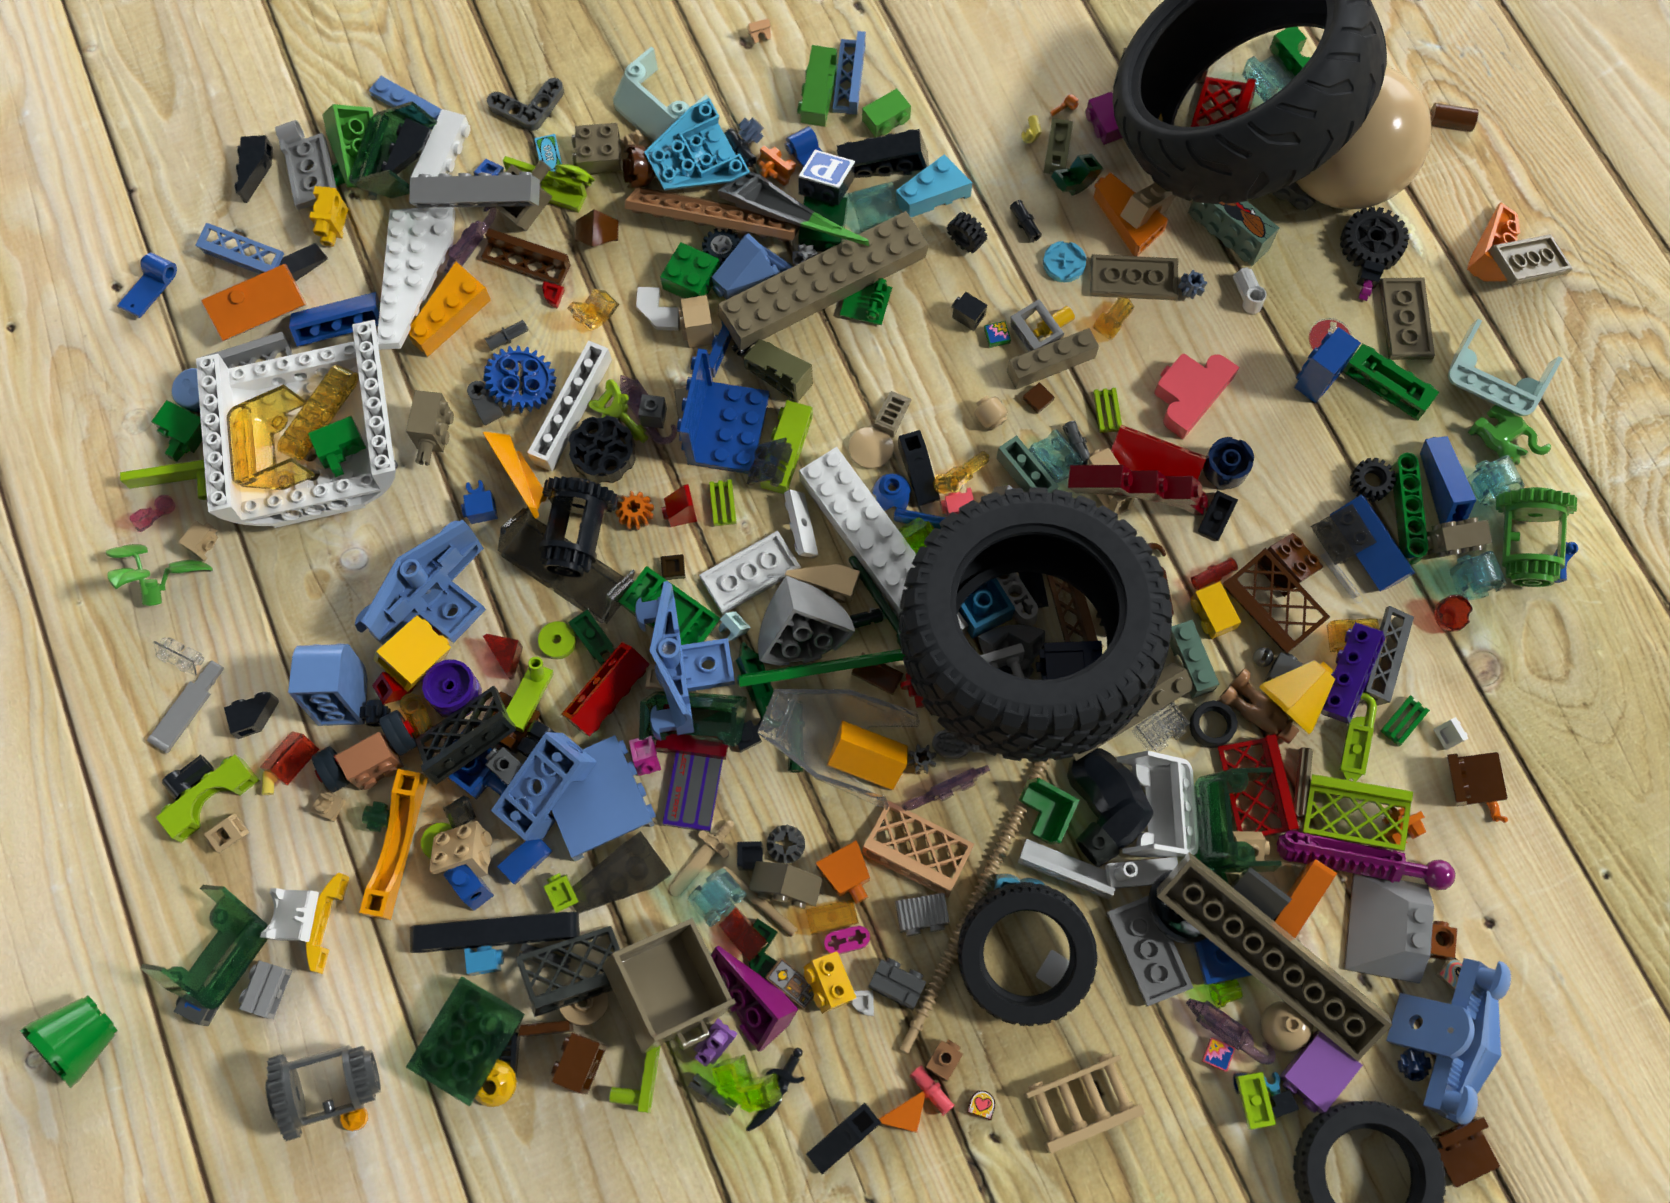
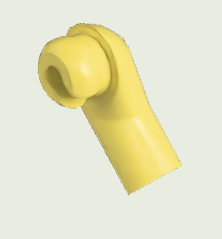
M1032 115L1028 118L1030 129H1027L1026 132L1023 131L1021 134L1025 143H1033L1041 135L1037 115Z
M275 762L263 772L262 795H274V783L286 771L284 763Z

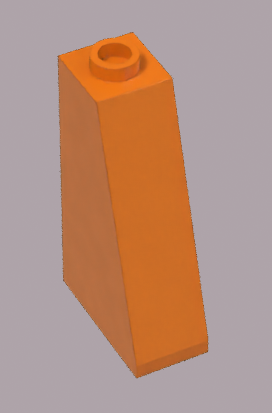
M1111 172L1105 178L1101 177L1094 186V199L1134 256H1139L1165 231L1169 219L1158 210H1155L1148 222L1136 229L1120 216L1131 196L1136 192Z
M1316 859L1304 866L1287 893L1291 901L1273 921L1296 938L1337 873Z

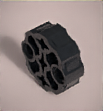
M589 417L583 420L581 426L572 431L570 435V459L575 470L585 476L587 480L597 484L607 481L614 483L622 479L623 474L627 470L632 469L635 463V443L631 431L628 427L619 423L615 417ZM592 429H598L596 433L589 434V431ZM620 437H622L625 440L626 444H623V442H621ZM579 455H581L582 458H584V463L580 461ZM609 466H616L614 470L607 471Z

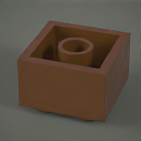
M573 1032L570 1037L566 1036L561 1047V1051L564 1053L560 1062L556 1061L551 1071V1076H553L552 1083L579 1094L588 1095L607 1046Z

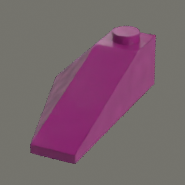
M717 946L714 948L711 957L731 998H734L736 1002L730 1010L737 1013L742 1023L739 1026L742 1033L756 1050L760 1052L789 1026L798 1008L783 991L723 948Z

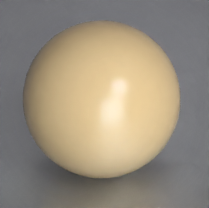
M1386 66L1379 96L1360 129L1335 155L1318 169L1296 181V183L1304 192L1318 202L1340 209L1369 208L1396 196L1412 182L1422 168L1431 143L1432 125L1430 112L1420 90L1404 74Z

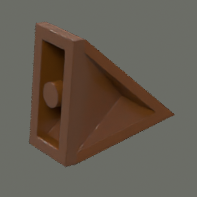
M595 209L576 220V242L580 241L594 247L610 241H618L619 220Z

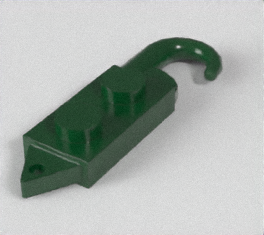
M745 642L740 644L739 657L736 659V663L741 675L766 671L763 662L759 660V654L755 653ZM771 682L746 686L751 701L755 703L763 723L771 728L781 727L785 722L784 712L780 711V719L774 721L770 718L766 708L775 700V692Z

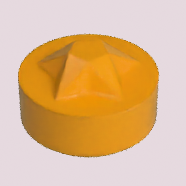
M364 1107L363 1109L343 1114L340 1117L341 1124L349 1131L360 1130L368 1121V1112Z

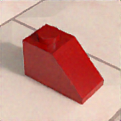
M689 484L683 485L664 498L665 507H661L664 521L669 520L670 527L697 522Z

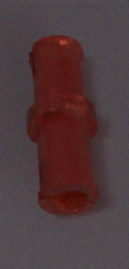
M1232 557L1217 565L1212 564L1207 567V570L1191 577L1192 585L1195 589L1199 590L1212 582L1217 583L1222 580V577L1237 571L1238 565Z

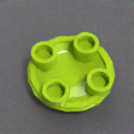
M569 164L555 165L556 173L575 177V179L583 181L586 186L591 187L592 182H595V179L582 168Z

